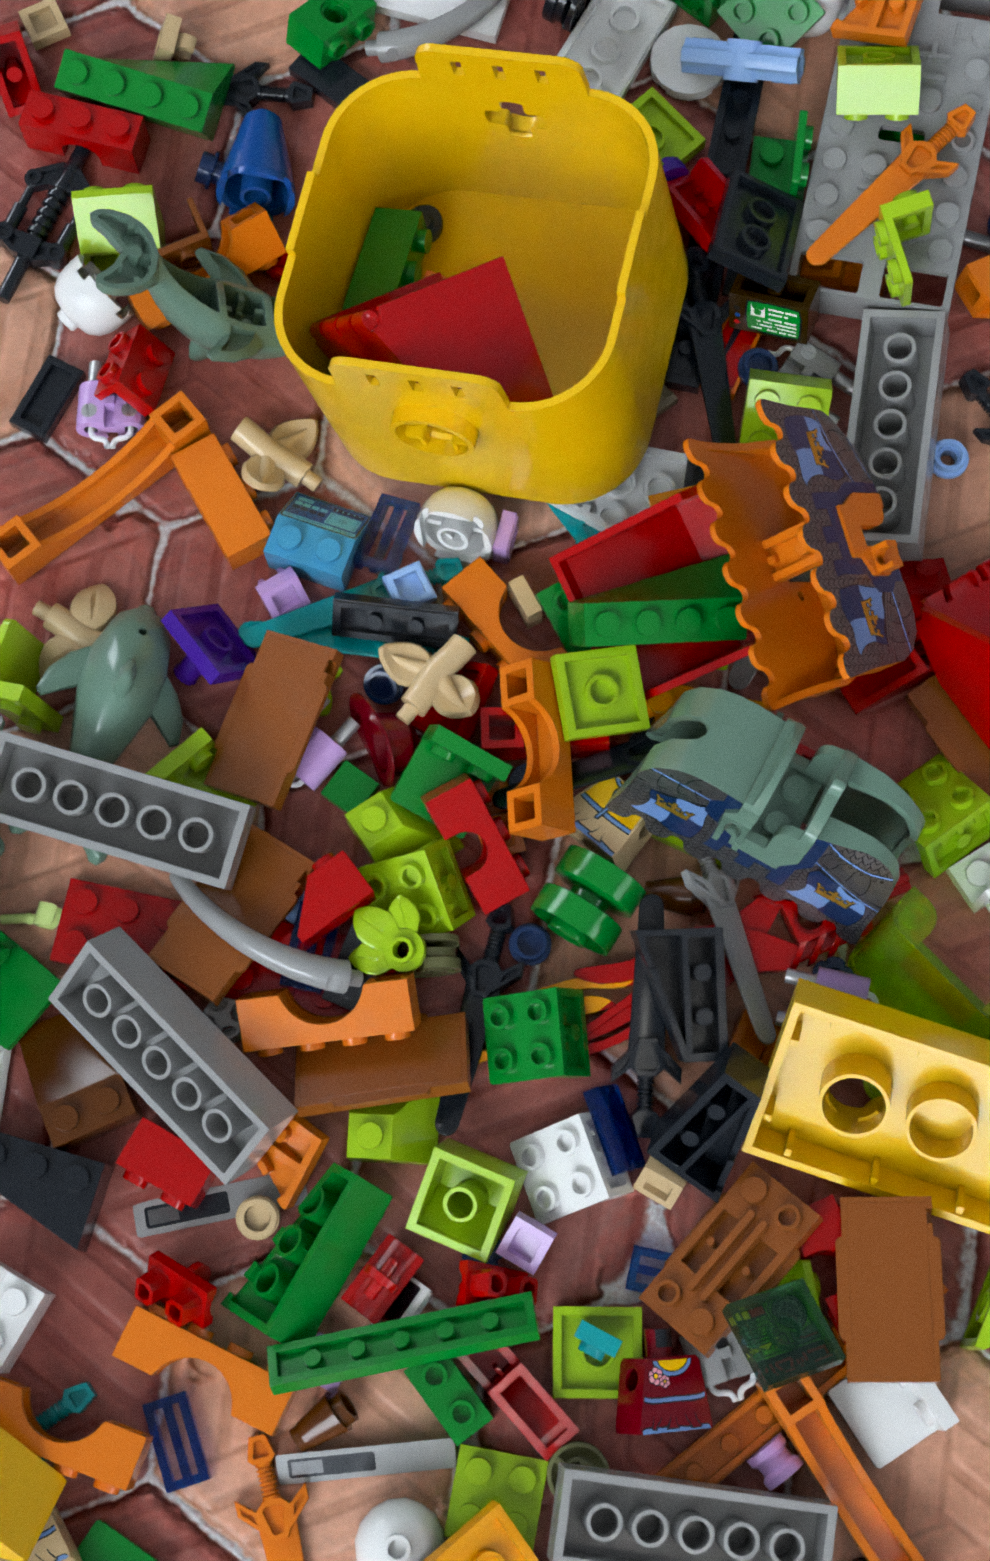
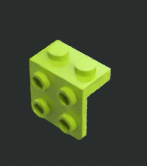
M929 189L918 193L916 190L904 191L896 195L893 201L879 205V220L873 222L876 236H873V244L879 260L886 259L888 274H885L888 291L891 298H899L902 307L911 304L913 279L901 243L930 234L934 204Z
M6 618L0 627V713L26 732L40 734L41 730L59 733L64 717L35 695L37 691L35 687L40 681L39 657L44 644L16 620Z

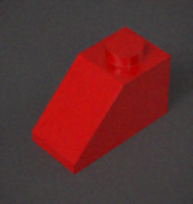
M18 20L0 25V94L8 116L11 118L22 114L30 89L42 92Z
M344 850L337 855L330 852L322 856L312 865L313 872L307 876L297 935L306 950L353 917L354 911L357 908L368 906L376 900L373 889Z

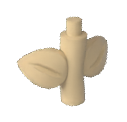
M245 417L230 439L251 456L242 465L241 475L243 480L252 488L260 491L277 492L285 485L286 480L296 488L303 484L312 492H315L323 479L311 471L313 464L307 461L306 458L312 453L317 442L319 432L318 420L303 418L284 421L275 425L270 434H267L250 418Z
M98 584L81 590L72 600L70 610L59 603H55L53 606L41 600L36 603L32 615L43 620V628L55 635L46 641L39 657L40 679L50 665L69 652L92 646L103 632L102 630L116 616V598L107 585Z
M453 634L433 656L421 645L413 642L387 643L378 648L379 659L385 672L398 685L409 687L401 698L404 705L396 714V717L408 726L417 715L424 717L432 705L438 713L450 719L470 717L478 710L480 695L475 682L463 675L456 674L476 654L475 648L461 636Z

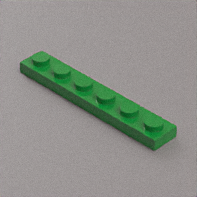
M528 1291L267 1346L270 1389L273 1395L540 1340L532 1292Z

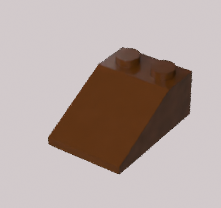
M62 1013L31 1026L19 1040L36 1102L55 1149L66 1152L144 1117L133 1088Z

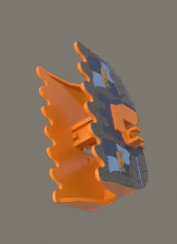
M760 399L755 405L759 418L765 425L775 430L777 440L749 443H715L688 438L683 441V449L689 461L700 466L704 472V479L697 483V493L702 502L713 507L717 513V520L712 522L709 527L710 535L717 545L725 547L730 555L729 562L723 564V576L730 586L737 588L742 594L743 601L736 605L735 608L736 618L742 627L751 630L755 635L756 642L749 647L748 656L751 664L756 669L764 671L768 677V686L762 689L761 697L764 708L772 712L791 703L825 695L849 685L857 676L877 673L905 661L914 650L917 629L910 596L899 570L904 565L897 549L896 540H884L876 545L867 546L862 530H869L883 523L884 504L881 495L876 490L871 474L857 450L840 428L824 412ZM813 569L810 573L811 582H789V579Z

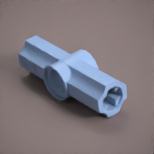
M686 37L681 50L680 62L683 73L722 76L723 80L758 83V80L793 85L800 84L804 74L805 49L763 45L762 41L728 38L727 41H720L709 38Z

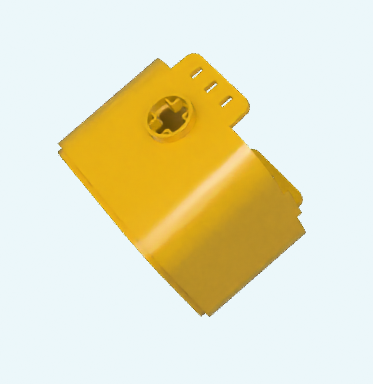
M434 43L421 44L417 47L414 56L418 70L390 73L360 86L336 108L323 131L312 171H307L285 248L288 257L274 307V324L279 343L345 448L360 465L377 475L395 480L441 487H466L480 493L552 504H576L596 499L622 484L638 467L646 453L688 283L687 257L655 135L646 118L631 103L612 93L590 88L583 67L572 59L560 56ZM455 62H459L461 67H457ZM497 66L502 67L503 71H498ZM539 71H545L546 76H541ZM502 102L520 104L525 114L536 117L514 114L508 109L501 108ZM419 205H430L435 207L443 218L442 233L432 243L430 252L424 254L421 263V279L427 270L435 273L440 272L443 276L451 277L495 258L504 257L553 397L534 402H510L500 383L480 375L344 356L333 357L329 360L315 344L316 340L311 336L309 329L312 323L342 310L376 207L412 210Z

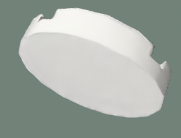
M693 24L674 26L662 33L652 47L649 65L652 79L657 86L659 84L661 88L666 90V94L674 99L686 101L703 99L712 94V90L717 88L718 85H721L724 81L723 77L683 73L680 62L682 46L685 43L686 37L709 38L720 41L721 39L716 33L704 26Z

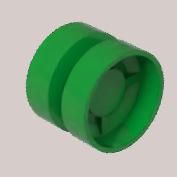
M570 845L554 869L560 879L570 887V890L556 884L545 883L530 908L542 921L548 924L549 929L564 940L579 948H586L599 955L607 956L621 935L622 929L606 912L631 918L641 899L645 896L646 891L634 878L613 863L585 848Z

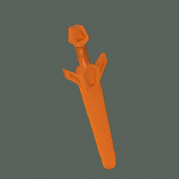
M965 103L948 112L946 124L927 142L913 140L911 123L901 131L900 155L808 248L806 252L808 262L814 266H821L829 261L879 218V205L893 201L896 195L911 190L923 179L948 178L959 168V163L938 161L937 154L956 136L966 137L975 121L976 111Z
M266 1433L249 1437L247 1462L253 1466L255 1465V1469L258 1468L256 1473H259L257 1475L258 1478L260 1477L258 1482H261L259 1486H262L260 1490L263 1491L261 1495H264L257 1511L234 1501L237 1517L259 1531L267 1561H305L297 1519L310 1498L307 1484L305 1482L291 1502L280 1496V1493H277L279 1489H276L278 1484L275 1485L277 1480H274L276 1475L273 1476V1473H275V1471H272L274 1466L271 1467V1464H273L272 1460L277 1452Z

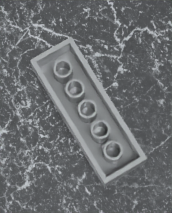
M863 309L847 438L867 466L876 490L881 495L884 504V519L882 524L862 531L867 546L876 545L884 540H896L901 560L922 561L950 336L946 311Z
M0 730V822L232 891L257 808Z
M120 926L88 940L48 998L225 1186L256 1166L298 1112L288 1099Z
M559 1462L546 1556L550 1561H832L838 1506L822 1498Z

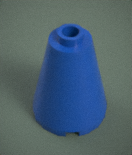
M268 109L252 110L244 116L217 181V202L220 206L221 202L229 207L228 213L230 215L256 202L267 211L273 222V216L284 212V218L290 214L295 206L296 190L282 120L277 114Z

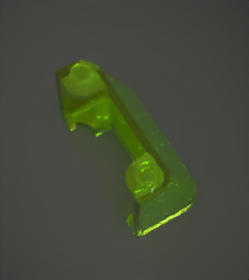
M913 886L854 947L848 958V967H851L856 975L871 978L869 991L877 996L879 1004L990 1040V1002L985 1005L922 942L935 927L937 914L932 903Z

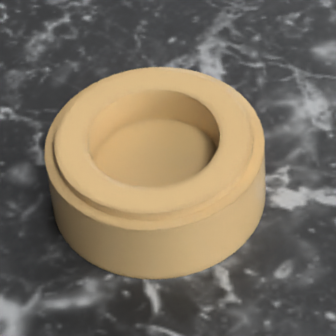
M254 1195L247 1198L240 1204L236 1212V1225L239 1231L251 1240H263L270 1237L277 1230L281 1220L278 1205L273 1199L265 1195Z

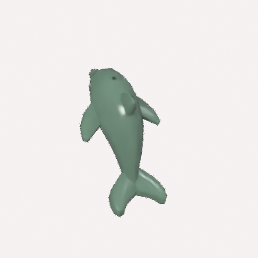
M97 209L90 213L92 227L100 232L120 254L113 265L97 274V289L106 295L115 297L131 296L148 290L166 319L179 332L191 340L188 355L191 360L210 359L213 362L235 363L246 359L264 360L286 355L279 343L275 330L274 307L276 297L270 296L255 287L245 272L224 255L202 247L198 248L195 251V256L210 278L194 275L164 259L158 252L152 234L143 223L131 215L111 209Z
M144 604L137 608L119 612L92 646L71 651L50 665L35 687L40 696L77 687L69 751L114 764L149 718L152 719L169 747L179 745L183 717L178 695L167 677L171 647L170 633L161 622L162 618L156 615L152 606ZM8 825L11 833L22 834L27 831ZM83 847L88 861L95 866L104 862L108 854Z

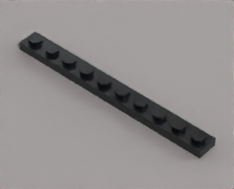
M734 32L733 38L740 39ZM758 80V83L723 81L707 157L726 179L733 167L745 172L764 83L762 80ZM690 234L688 248L701 247ZM708 259L711 265L705 272L709 301L717 304L725 266ZM688 277L683 304L691 308L693 306L690 278ZM678 322L664 384L669 389L698 394L700 379L691 335Z

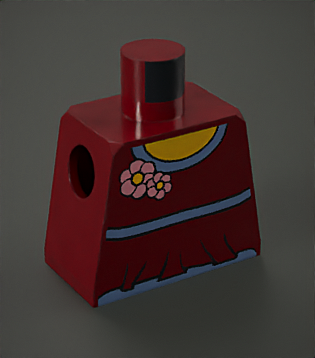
M671 1328L644 1329L646 1356L623 1358L620 1363L616 1434L649 1435L713 1428L700 1360L697 1355L673 1354Z

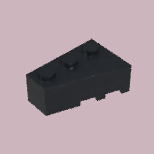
M723 927L629 931L677 1059L682 1062L716 1061L728 1049Z
M733 1042L657 1120L647 1153L718 1203L740 1146L745 1139L761 1101L770 1068Z
M0 1132V1195L76 1250L87 1252L114 1167Z

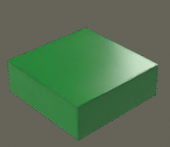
M345 760L321 791V796L344 813H347L374 796L380 788V784Z

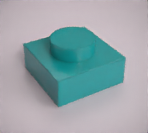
M581 1320L573 1336L581 1340L577 1349L601 1362L605 1354L615 1358L623 1342L584 1320Z

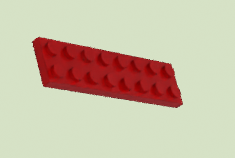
M71 878L50 961L56 964L71 966L88 940L119 926L148 955L169 928L167 920L182 901ZM284 922L281 923L271 939L287 946L336 959L346 939V935L330 932L306 950L297 936L299 926ZM398 947V955L401 957L402 953L400 952V947ZM253 961L248 969L242 973L225 996L236 1001L245 993L288 988L296 1002L311 1013L321 1016H337L349 1011L322 999L323 989L292 980L256 961ZM391 969L382 975L395 974L398 971ZM167 975L181 990L193 992L177 980Z

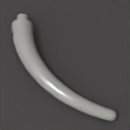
M467 0L453 10L427 22L396 30L379 31L376 40L365 41V53L368 57L378 56L382 64L414 57L419 45L425 43L445 44L480 21L501 0Z
M170 873V882L198 918L224 941L257 963L292 980L326 991L345 994L349 986L361 987L363 972L352 969L349 960L308 953L275 941L229 915L210 900L191 879Z

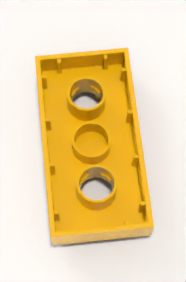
M799 978L768 1063L770 1069L761 1101L745 1136L741 1151L877 1197L931 1196L932 1215L990 1234V1040ZM857 1078L873 1084L883 1096L873 1098L862 1108L844 1105L836 1100L830 1093L829 1087L843 1079Z

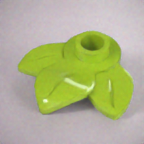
M398 895L391 903L388 911L373 906L357 908L353 915V926L358 939L362 943L350 954V963L359 971L376 976L387 973L391 969L398 972H411L419 968L426 957V944L423 937L419 934L421 916L416 905L405 896ZM405 942L409 947V952L406 957L401 958L398 955V947L401 943Z

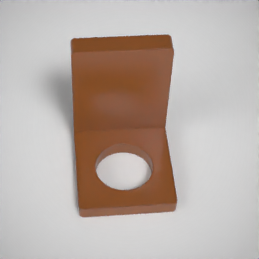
M192 197L186 200L198 233L158 249L159 254L164 259L183 269L192 268L200 263L195 256V251L198 248L202 247L213 251L209 234Z

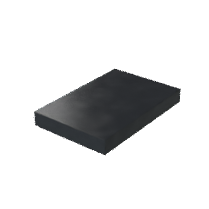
M733 167L726 179L706 258L780 293L787 281L804 202Z

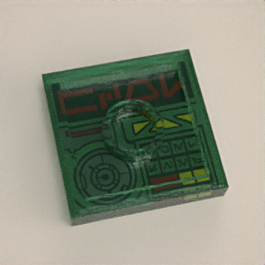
M803 1278L726 1304L722 1310L764 1393L840 1365L846 1358Z

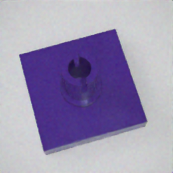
M218 603L172 609L161 620L187 654L173 669L176 677L185 685H195L202 675L210 685L240 680L246 666L249 663H254L257 653L253 648L246 646L239 636L237 627Z

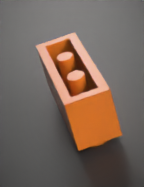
M212 433L171 455L170 457L179 477L232 570L263 555V550L274 522L266 509L261 512L258 511L252 501L258 498L255 489L249 486L243 478L240 479L233 468L239 463L228 443L220 445L215 434Z

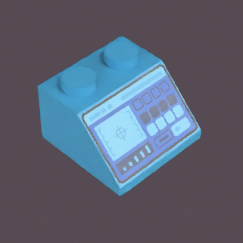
M296 492L278 513L263 550L268 567L277 570L280 567L286 569L291 566L299 578L344 592L348 587L372 525L373 517Z

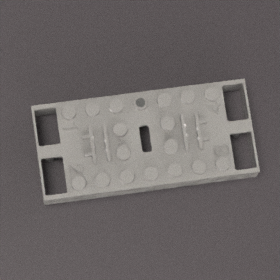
M849 0L846 16L856 7L855 0ZM923 0L907 44L919 46L921 59L919 115H909L907 120L892 121L885 119V115H868L866 120L851 121L844 119V115H836V57L789 270L790 275L800 277L803 258L808 248L900 155V142L879 139L878 136L881 130L901 132L911 123L912 133L922 135L924 141L927 142L946 124L947 113L966 103L976 111V116L966 137L956 136L937 154L938 161L959 163V168L948 178L923 179L911 189L916 190L917 193L929 189L934 204L930 234L901 243L910 272L942 276L948 279L943 305L938 307L911 302L910 305L902 307L900 300L879 296L884 270L887 268L886 259L879 260L873 244V236H876L872 223L831 258L863 264L858 291L852 293L820 287L819 313L862 320L863 309L946 311L948 320L990 114V21L940 14L939 9L990 16V0ZM840 39L839 46L884 44Z

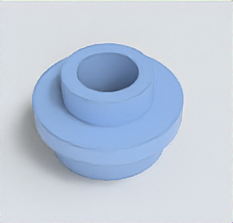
M955 439L937 441L933 473L943 479H954L962 475L969 463L967 449L961 442ZM950 456L954 460V464L946 465L942 463L940 457Z

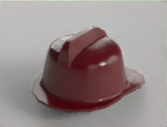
M354 692L350 695L349 708L351 717L360 725L357 733L372 759L379 780L384 786L390 787L394 781V774L406 768L419 744L417 732L413 727L398 719L394 712L376 713L362 694Z

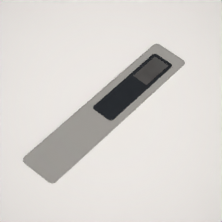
M270 1175L229 1183L226 1186L210 1187L197 1210L185 1205L181 1212L159 1198L133 1205L137 1236L142 1238L236 1218V1212L240 1204L254 1195L270 1197L281 1209L282 1207H280L276 1200L281 1195ZM306 1185L295 1205H300L306 1198Z
M451 1438L281 1454L275 1458L278 1481L281 1485L448 1469L457 1466L455 1443Z

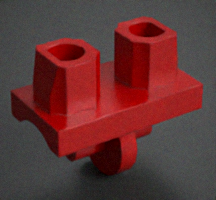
M389 1233L342 1295L341 1299L373 1324L379 1323L425 1260Z
M158 1250L149 1255L147 1272L136 1279L135 1298L146 1306L152 1305L158 1300L166 1304L165 1315L168 1321L179 1328L189 1322H193L204 1329L212 1324L213 1321L210 1307L216 1295L217 1287L209 1282L211 1269L203 1262H195L186 1268Z
M460 1260L459 1270L462 1275V1281L458 1287L459 1294L456 1306L528 1291L532 1292L534 1303H537V1278L528 1277V1273L473 1260Z

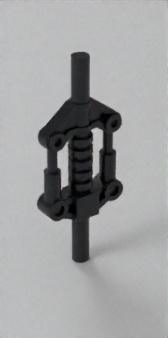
M76 145L67 163L60 162L30 169L26 172L24 176L27 185L20 200L14 202L5 221L0 222V246L6 248L15 258L0 285L1 302L5 304L10 303L29 266L35 269L37 267H52L60 270L68 264L67 253L77 236L75 217L73 216L70 223L65 224L56 243L46 241L49 237L48 233H51L54 228L53 224H56L59 219L58 216L61 215L63 207L68 202L67 197L71 198V191H80L90 187L82 172V168L91 153L90 150ZM48 190L47 198L43 199L42 207L38 208L37 216H34L32 219L33 225H29L27 232L19 231L18 227L28 211L26 206L33 193Z

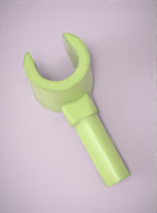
M39 901L36 914H1L0 923L2 925H36L44 929L53 930L59 924L63 909L53 903Z

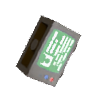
M738 273L729 292V327L807 345L819 317L821 281L788 274L785 286L778 293Z

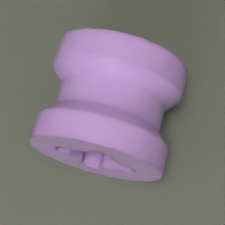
M781 1433L775 1435L746 1460L752 1469H758L764 1476L763 1483L769 1491L786 1481L804 1463L799 1455L791 1454L786 1447L787 1440Z

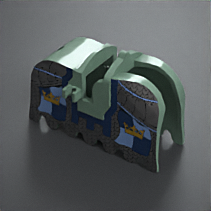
M698 687L685 691L672 707L650 726L651 728L645 734L651 740L661 743L652 747L647 756L610 798L605 807L622 817H629L632 814L640 816L645 821L646 829L653 835L660 838H667L670 835L678 837L683 841L684 850L691 856L698 859L716 858L721 862L722 871L729 877L736 880H743L745 878L756 880L760 884V892L767 898L774 901L784 899L794 901L798 905V912L802 917L812 922H820L822 920L835 924L836 933L840 938L856 945L866 926L887 902L900 877L899 856L910 843L918 840L926 823L918 806L890 777L860 759L858 754L849 749L843 750L834 745H823L819 747L811 760L795 753L806 727L791 718H788L787 721L782 720L784 714L779 711L774 715L747 698L723 689ZM802 823L806 824L804 830L800 829Z

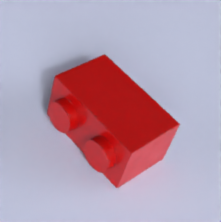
M144 1117L140 1120L115 1162L126 1169L122 1176L124 1179L144 1190L148 1183L156 1186L163 1191L159 1199L181 1212L185 1205L197 1210L216 1178V1175L181 1138Z

